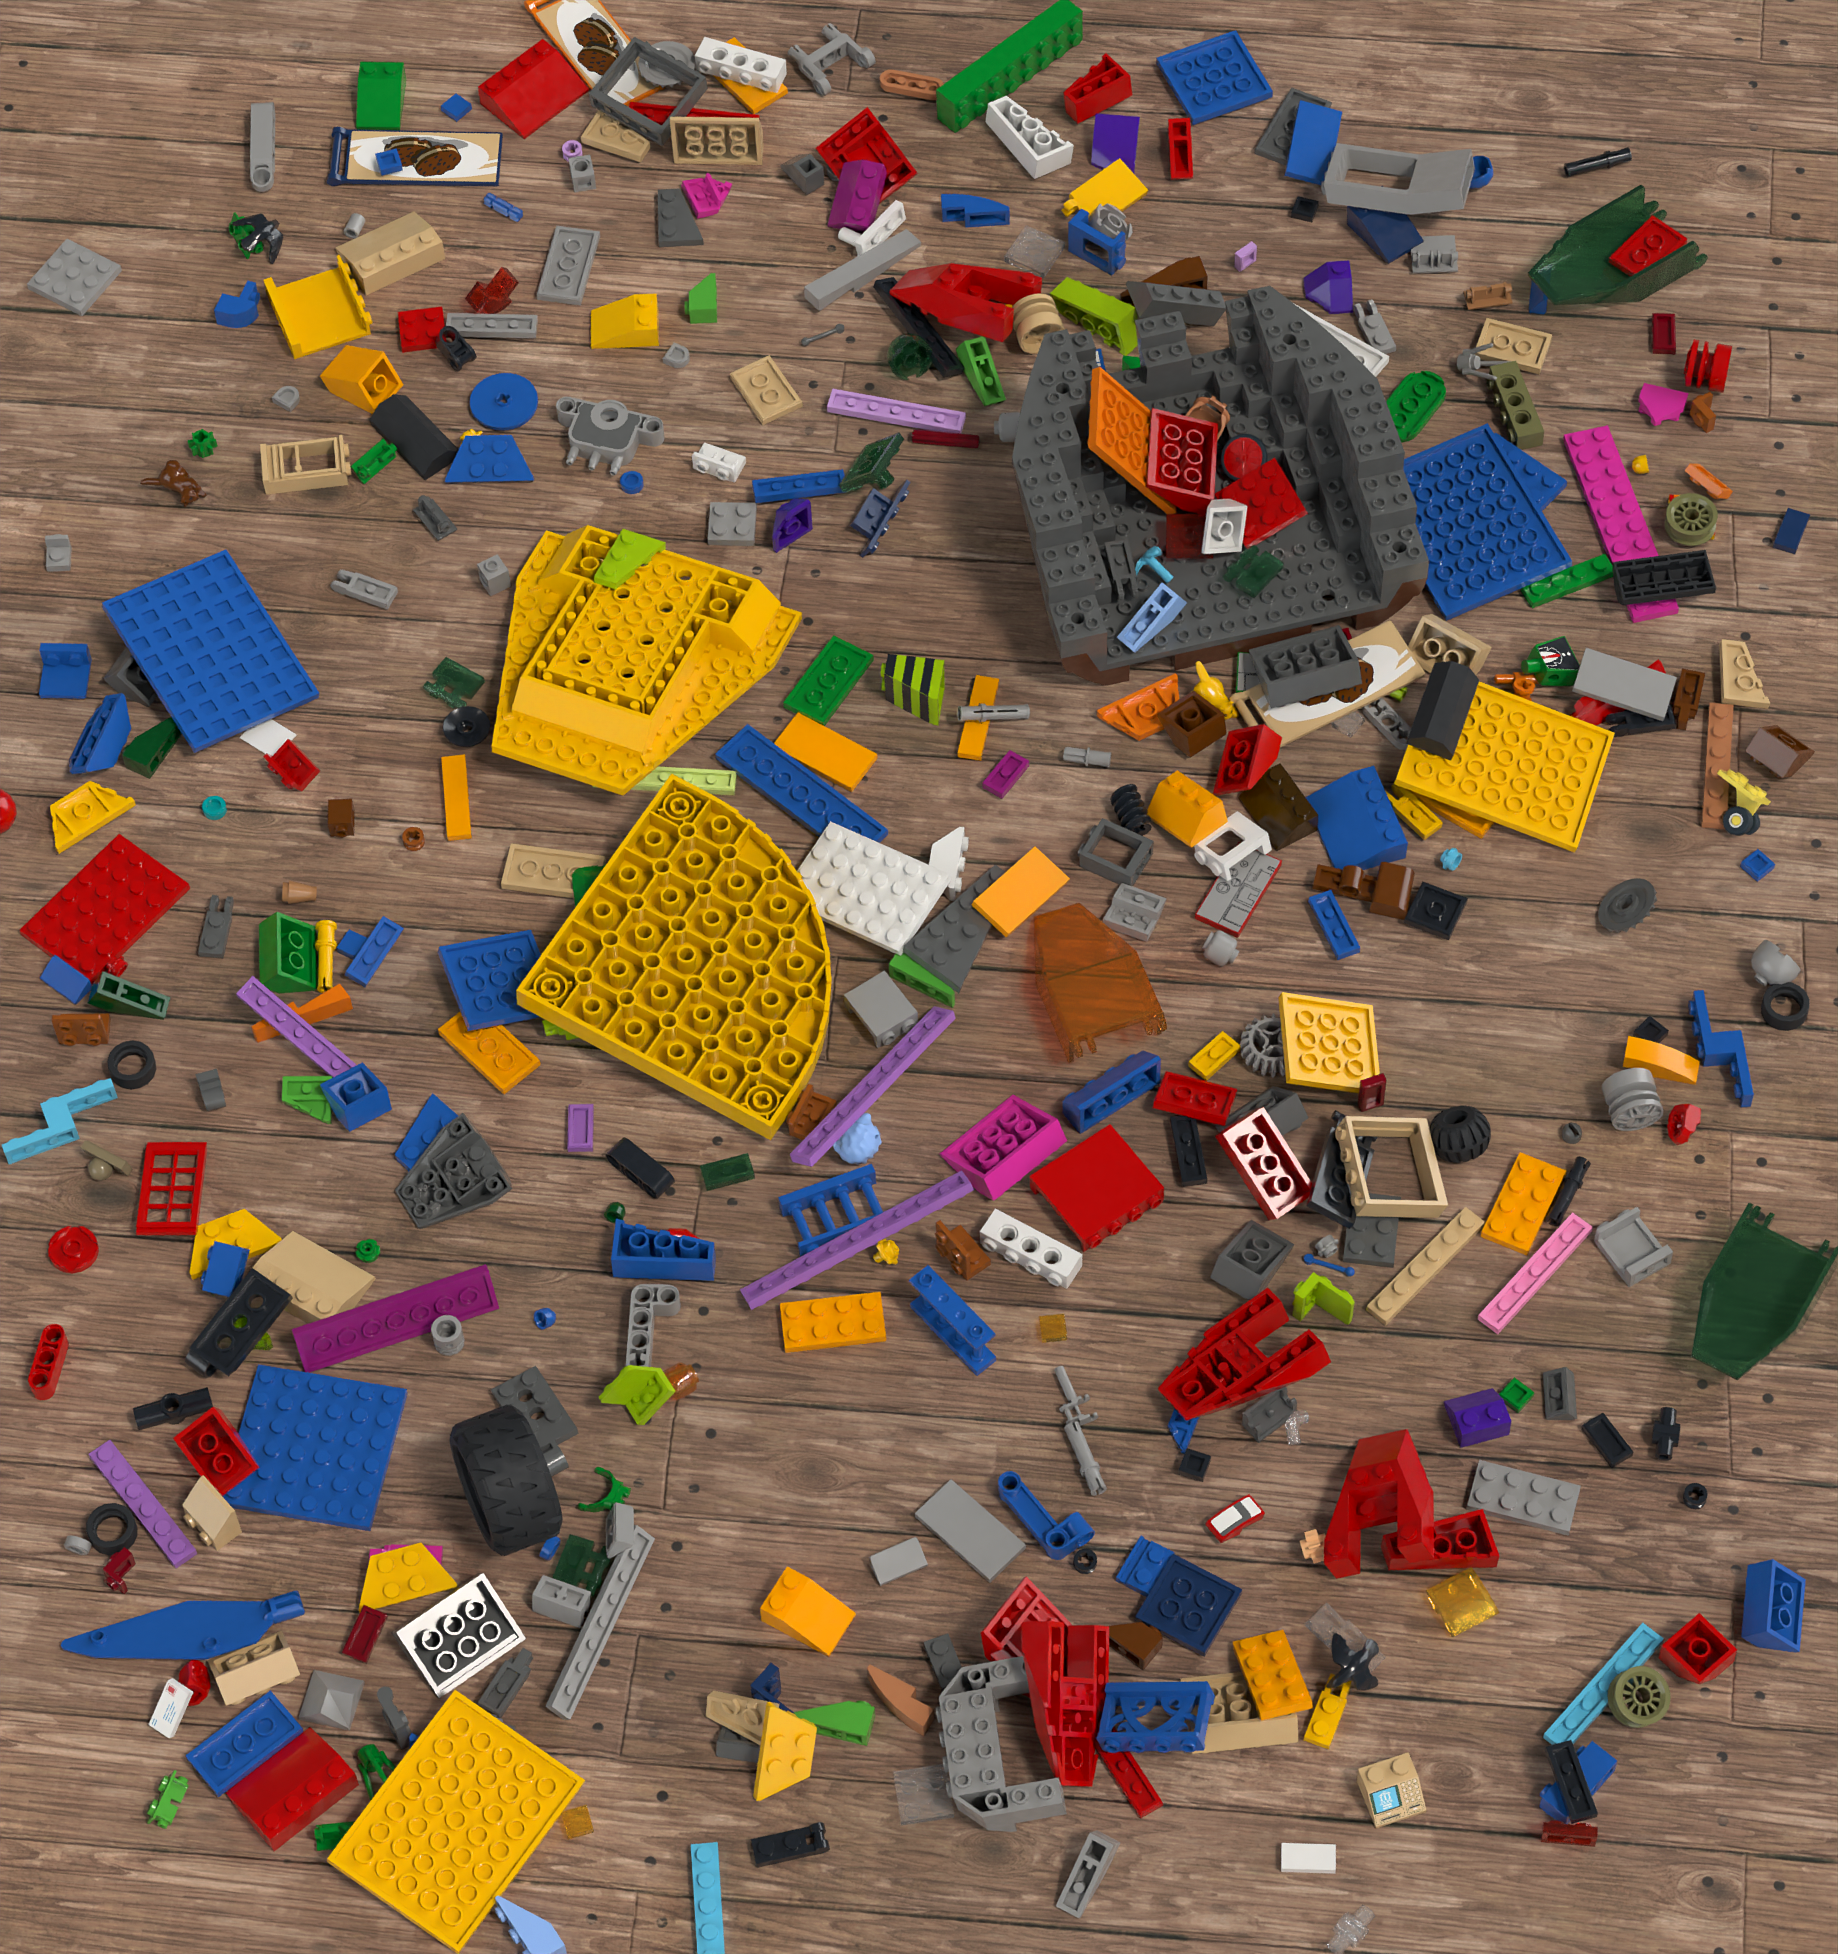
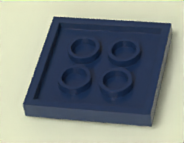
M1173 1554L1135 1616V1621L1155 1627L1160 1631L1161 1635L1205 1657L1242 1595V1589Z

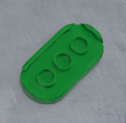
M1421 371V373L1416 374L1415 372L1410 373L1387 399L1386 403L1401 443L1414 439L1444 402L1446 388L1444 381L1439 375L1430 371Z

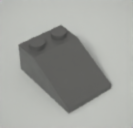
M1250 1220L1219 1255L1210 1278L1241 1295V1297L1250 1300L1266 1289L1293 1249L1294 1244L1257 1222Z

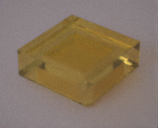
M1064 1314L1039 1316L1042 1343L1067 1340Z
M587 1805L561 1813L568 1840L594 1833Z

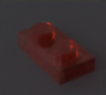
M1559 1820L1543 1822L1541 1842L1595 1847L1598 1827H1592L1588 1823L1564 1824V1822Z

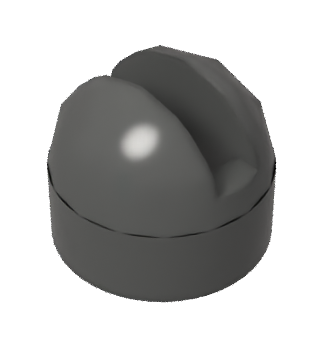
M1572 1122L1566 1124L1562 1129L1563 1140L1569 1144L1578 1143L1582 1138L1580 1126Z

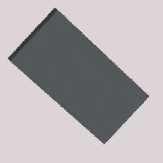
M1291 88L1256 146L1255 154L1286 165L1300 100L1331 108L1332 102Z

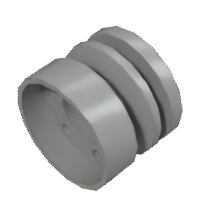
M1644 1068L1625 1069L1611 1075L1602 1083V1092L1605 1102L1609 1106L1608 1112L1615 1129L1621 1131L1643 1129L1654 1124L1663 1116L1664 1110L1660 1103V1097L1656 1093L1657 1088L1650 1070Z

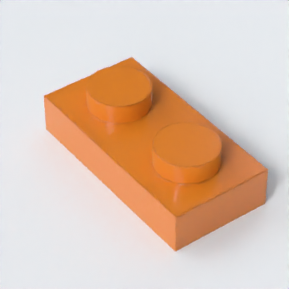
M1690 463L1685 469V472L1690 475L1689 479L1699 486L1703 485L1707 489L1706 493L1717 500L1718 498L1728 499L1733 491L1700 464Z

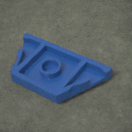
M512 435L465 436L445 478L446 483L534 481V476Z

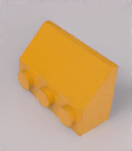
M1178 770L1158 784L1147 809V815L1151 817L1153 822L1191 848L1228 822L1223 801Z

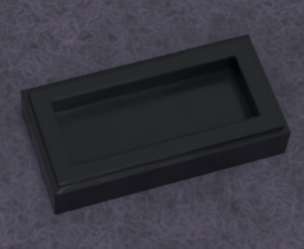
M1604 1413L1582 1425L1581 1429L1611 1468L1633 1456V1450Z

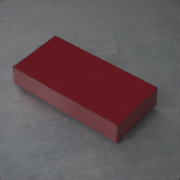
M1652 313L1653 354H1676L1675 314Z
M1384 1073L1360 1080L1358 1107L1361 1112L1384 1104L1387 1081Z
M363 1605L342 1654L367 1664L387 1621L388 1614Z

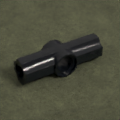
M208 1387L181 1395L168 1393L159 1401L134 1407L133 1412L138 1430H143L164 1423L179 1424L186 1417L207 1412L213 1407ZM171 1407H178L174 1411H168Z

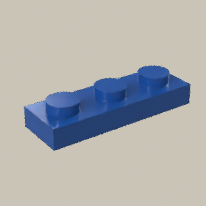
M1328 890L1309 897L1308 903L1337 960L1360 953V946L1332 891Z
M383 916L346 970L345 976L366 987L404 928Z

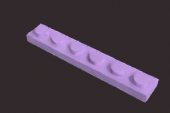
M832 389L827 405V412L930 431L961 433L966 419L965 412Z

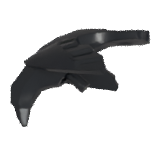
M263 214L251 215L233 222V226L251 225L254 227V231L242 239V248L252 251L261 240H266L270 245L269 261L270 264H274L283 241V234L277 230L280 223L276 219L268 221Z
M1333 1633L1331 1645L1332 1658L1335 1664L1341 1666V1670L1330 1679L1326 1687L1338 1688L1350 1680L1354 1682L1357 1690L1365 1691L1377 1687L1379 1684L1376 1676H1372L1368 1666L1371 1659L1379 1653L1378 1644L1372 1639H1367L1362 1650L1355 1652L1346 1645V1640L1341 1635Z

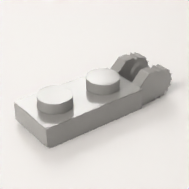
M1372 299L1367 301L1369 316L1364 315V311L1359 303L1354 304L1353 307L1358 319V325L1367 344L1384 354L1395 352L1396 345L1380 312L1378 313Z
M343 569L339 570L337 576L346 583L335 580L332 581L330 586L337 593L346 594L387 610L398 593L396 586Z

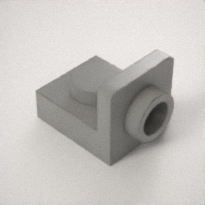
M55 534L45 536L47 572L70 571L72 547L68 535Z

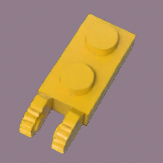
M1393 784L1391 789L1399 800H1396L1386 792L1394 812L1423 840H1426L1442 827L1443 822L1410 791L1408 792L1403 787Z
M1330 1674L1326 1686L1330 1679L1335 1676L1334 1674ZM1351 1680L1342 1685L1340 1697L1331 1694L1333 1688L1325 1686L1305 1733L1304 1741L1329 1750L1347 1704V1696L1352 1684Z

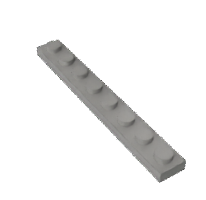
M634 1525L633 1546L616 1555L545 1706L563 1720L571 1719L655 1540L638 1525Z

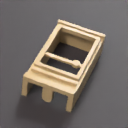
M342 435L334 438L267 446L266 444H260L262 476L266 495L348 485V476L352 475L350 462H346V457H350L349 444H344ZM335 453L336 468L301 472L302 466L300 465L299 457ZM296 458V472L285 474L284 459Z

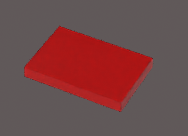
M1652 215L1609 257V263L1644 286L1687 244L1688 238Z
M1166 1071L1154 1099L1153 1108L1225 1126L1238 1089Z

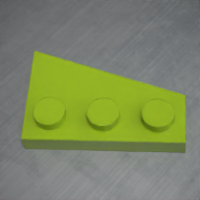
M622 529L594 575V583L616 590L635 574V570L642 564H648L653 555L665 550L666 542Z

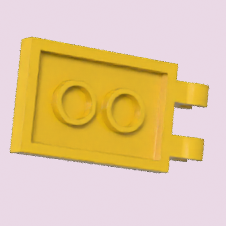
M1119 158L1072 191L1069 195L1070 200L1063 204L1064 208L1061 211L1068 217L1077 209L1080 210L1082 208L1089 212L1090 217L1093 210L1099 204L1104 206L1107 203L1123 212L1147 195L1148 189Z

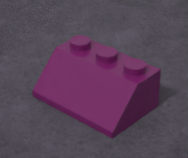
M857 160L843 164L828 227L837 229L846 227L863 234L874 223L887 175L884 164L867 160Z

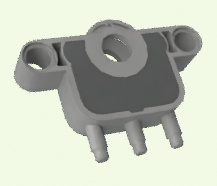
M562 397L556 403L559 423L562 426L569 427L570 451L566 461L568 465H573L578 456L590 459L589 470H595L598 463L603 462L611 464L610 474L616 475L621 466L627 465L632 461L639 444L656 447L664 442V427L660 418L629 411L623 403L617 400H605L594 403L572 397Z

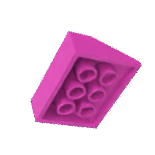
M1012 1095L943 1150L940 1155L957 1172L962 1170L971 1182V1185L979 1193L994 1201L1053 1152L1057 1151L1059 1147L1067 1142V1139L1057 1118Z

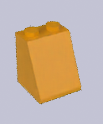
M346 345L320 375L330 393L371 414L374 413L379 403L396 394L404 385L383 351Z

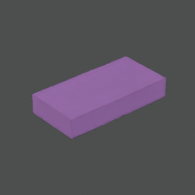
M569 1104L568 1152L593 1151L594 1105Z

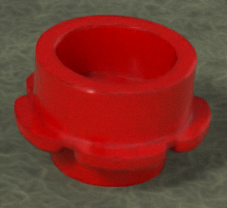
M123 956L119 958L113 957L106 966L108 969L107 973L120 977L127 969L128 963L124 960Z

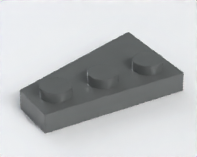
M680 188L658 189L659 247L704 245L703 238Z

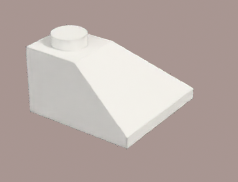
M1232 499L1211 500L1207 507L1201 553L1242 551L1247 505Z

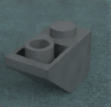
M799 154L780 165L781 169L806 195L824 185L823 166L811 154Z

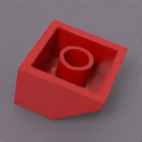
M1698 1613L1661 1646L1659 1659L1676 1676L1700 1685L1715 1679L1734 1662L1737 1649Z

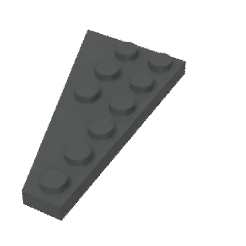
M996 864L905 944L903 952L958 994L992 925L971 904L1005 873Z

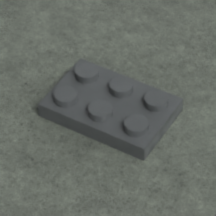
M1369 1193L1370 1199L1401 1200V1197ZM1356 1216L1355 1224L1346 1230L1343 1262L1393 1268L1399 1217Z

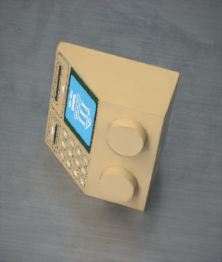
M1409 1752L1358 1769L1357 1783L1375 1828L1426 1812L1419 1777Z

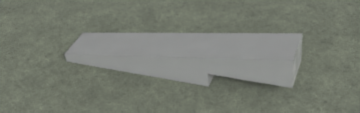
M905 229L804 287L805 299L821 311L849 290L854 293L920 247L921 241Z

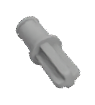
M1065 747L1063 760L1084 763L1085 766L1091 764L1110 767L1111 752L1090 750V747L1087 750Z

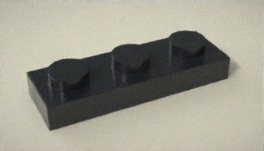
M1183 1115L1170 1117L1182 1186L1207 1184L1208 1178L1196 1119Z
M1572 1740L1546 1746L1545 1752L1571 1824L1596 1818L1598 1812Z

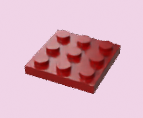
M1275 457L1215 493L1217 499H1232L1247 505L1243 544L1247 550L1308 514Z

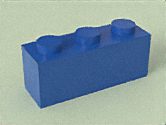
M1591 1741L1587 1747L1581 1746L1576 1754L1593 1796L1614 1773L1617 1760ZM1555 1782L1553 1785L1548 1783L1540 1793L1541 1802L1539 1807L1565 1827L1570 1822L1557 1783Z

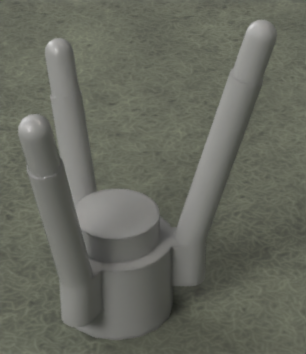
M1489 343L1473 349H1463V354H1459L1457 358V367L1463 375L1496 380V376L1475 370L1479 369L1480 366H1494L1512 361H1480V357L1474 353L1493 347V343Z

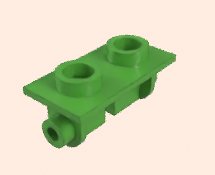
M176 1770L169 1776L164 1775L158 1786V1790L161 1791L158 1800L153 1799L147 1810V1814L150 1815L147 1824L157 1820V1825L164 1829L172 1824L179 1807L171 1804L170 1801L173 1800L180 1804L189 1787L187 1784L188 1779L179 1776L178 1779L174 1777L177 1772Z

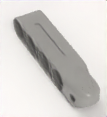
M274 102L251 103L250 177L255 190L267 192L274 184L275 107Z

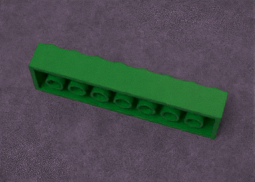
M1059 0L936 89L937 119L954 133L958 132L960 129L967 127L975 118L982 116L987 110L988 103L1015 92L1020 85L1030 81L1035 74L1046 69L1049 64L1057 58H1061L1072 47L1079 45L1083 38V11L1070 0Z

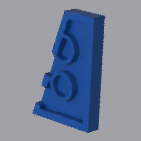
M432 1093L395 1153V1159L410 1171L441 1129L458 1117V1115Z

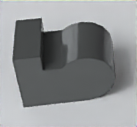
M217 1069L195 1074L206 1110L211 1111L226 1107Z

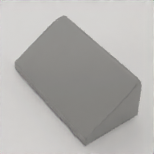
M616 1502L606 1518V1555L608 1558L616 1556L634 1544V1509L632 1506Z
M917 1537L869 1557L870 1566L880 1586L928 1566Z

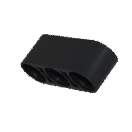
M623 1137L605 1155L612 1166L654 1199H658L675 1183L674 1177L666 1168L626 1137Z

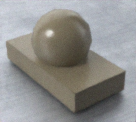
M85 1140L81 1146V1149L93 1158L89 1163L88 1171L95 1180L102 1181L108 1179L113 1169L126 1176H129L133 1170L127 1161L88 1140Z

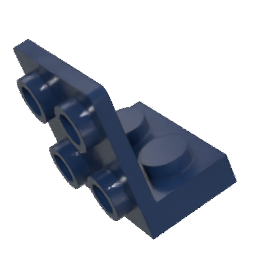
M770 1663L750 1685L752 1698L778 1703L780 1709L794 1713L777 1700L781 1694L780 1672L777 1666Z

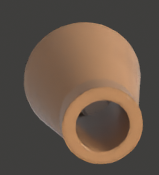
M290 880L289 883L283 882L282 902L293 904L316 901L317 886H309Z

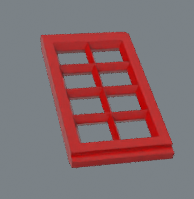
M147 1142L136 1235H197L207 1142ZM155 1155H173L172 1168H153ZM178 1155H197L196 1167L177 1168ZM153 1173H171L170 1186H151ZM176 1173H195L194 1184L175 1185ZM150 1191H169L168 1204H149ZM174 1191H193L191 1203L173 1204ZM148 1209H167L165 1222H147ZM172 1209H190L189 1222H170Z

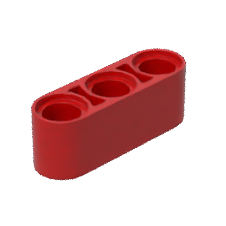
M50 1324L44 1328L28 1377L32 1393L38 1400H48L54 1395L69 1347L65 1331L58 1324ZM53 1338H60L58 1341L51 1342ZM48 1360H53L50 1364H44ZM46 1382L44 1386L37 1387L40 1383Z

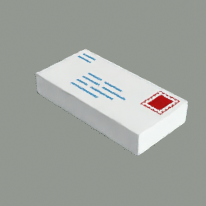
M173 1678L168 1680L149 1725L168 1738L174 1737L193 1691Z

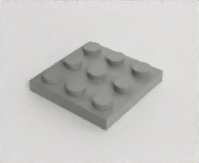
M66 239L31 278L27 286L29 290L83 316L121 273L122 269L121 265Z

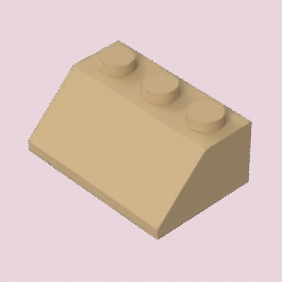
M1433 614L1422 616L1408 645L1422 669L1431 673L1435 663L1454 661L1469 667L1475 675L1482 668L1492 648Z
M282 1631L264 1637L256 1644L228 1652L208 1661L226 1706L229 1704H239L246 1697L255 1693L257 1695L266 1693L270 1690V1687L279 1683H290L296 1676L300 1675L291 1649Z

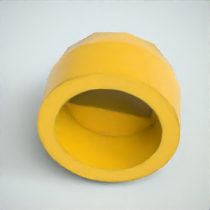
M1646 455L1637 456L1632 461V469L1637 474L1649 473Z

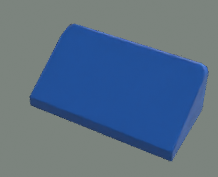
M1550 265L1544 266L1532 277L1529 313H1546L1551 272Z
M57 955L51 958L40 977L43 982L75 1005L92 989L91 982L87 977Z

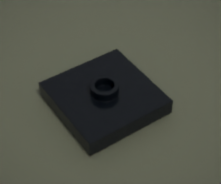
M1422 882L1404 919V924L1450 940L1468 898Z

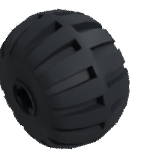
M1466 1105L1454 1106L1441 1111V1113L1434 1117L1429 1128L1435 1153L1447 1162L1460 1163L1478 1158L1486 1151L1491 1139V1128L1486 1117L1478 1109Z

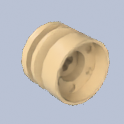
M1046 294L1029 295L1018 300L1012 306L1014 308L1013 328L1016 331L1020 347L1024 352L1038 354L1044 334L1065 330L1051 296Z

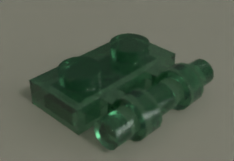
M1256 545L1245 549L1240 554L1238 561L1231 563L1227 568V572L1223 575L1224 580L1230 582L1233 578H1238L1236 580V587L1253 598L1284 568V562L1267 551H1264L1260 556L1256 555L1259 552V548ZM1247 564H1252L1247 570L1243 569Z
M445 657L432 673L433 679L437 681L434 684L427 681L423 689L429 692V695L433 698H440L446 701L448 706L460 708L467 705V702L463 701L461 697L464 695L472 699L483 686L485 680L479 674ZM448 686L454 691L449 693L443 689Z
M570 1534L552 1578L579 1587L580 1582L587 1584L585 1590L590 1591L593 1597L596 1589L600 1588L602 1583L601 1576L604 1568H608L611 1560L606 1555V1546H602L600 1553L593 1551L595 1547L594 1541ZM588 1562L595 1564L592 1573L585 1572Z

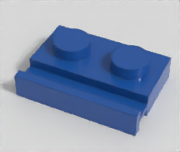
M1141 1535L1116 1576V1582H1121L1126 1587L1147 1597L1174 1552L1153 1541L1150 1542L1144 1539Z

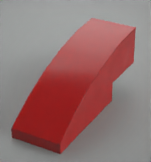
M1190 118L1168 119L1171 180L1193 179Z

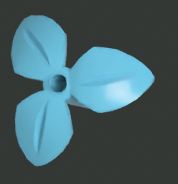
M1157 546L1148 549L1135 565L1136 575H1138L1143 565H1149L1167 584L1174 578L1155 558L1163 554Z

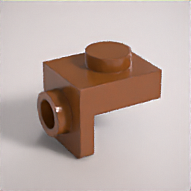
M1711 392L1697 396L1692 401L1690 416L1693 418L1694 423L1701 427L1705 433L1714 430L1716 415L1710 409L1713 399Z

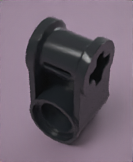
M445 326L440 330L435 340L436 347L445 356L454 370L460 371L464 364L477 358L474 349L463 339L457 329L452 326ZM442 336H449L452 342H445Z

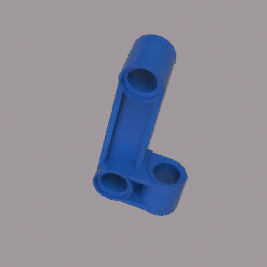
M1006 1471L1000 1475L998 1479L1000 1499L1007 1503L1046 1550L1047 1555L1051 1559L1061 1560L1077 1548L1088 1543L1095 1535V1531L1079 1512L1071 1514L1058 1525L1021 1481L1020 1476L1016 1472ZM1006 1485L1015 1486L1012 1490L1005 1489L1004 1487ZM1055 1541L1062 1542L1063 1545L1060 1547H1055L1052 1545V1543Z

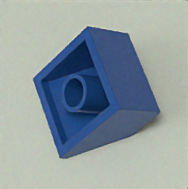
M363 1062L320 1084L337 1119L349 1132L392 1110L387 1087Z

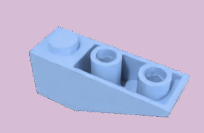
M499 1895L495 1897L497 1907L494 1910L502 1923L507 1921L511 1927L508 1932L515 1944L521 1943L525 1951L522 1954H567L565 1944L551 1923Z

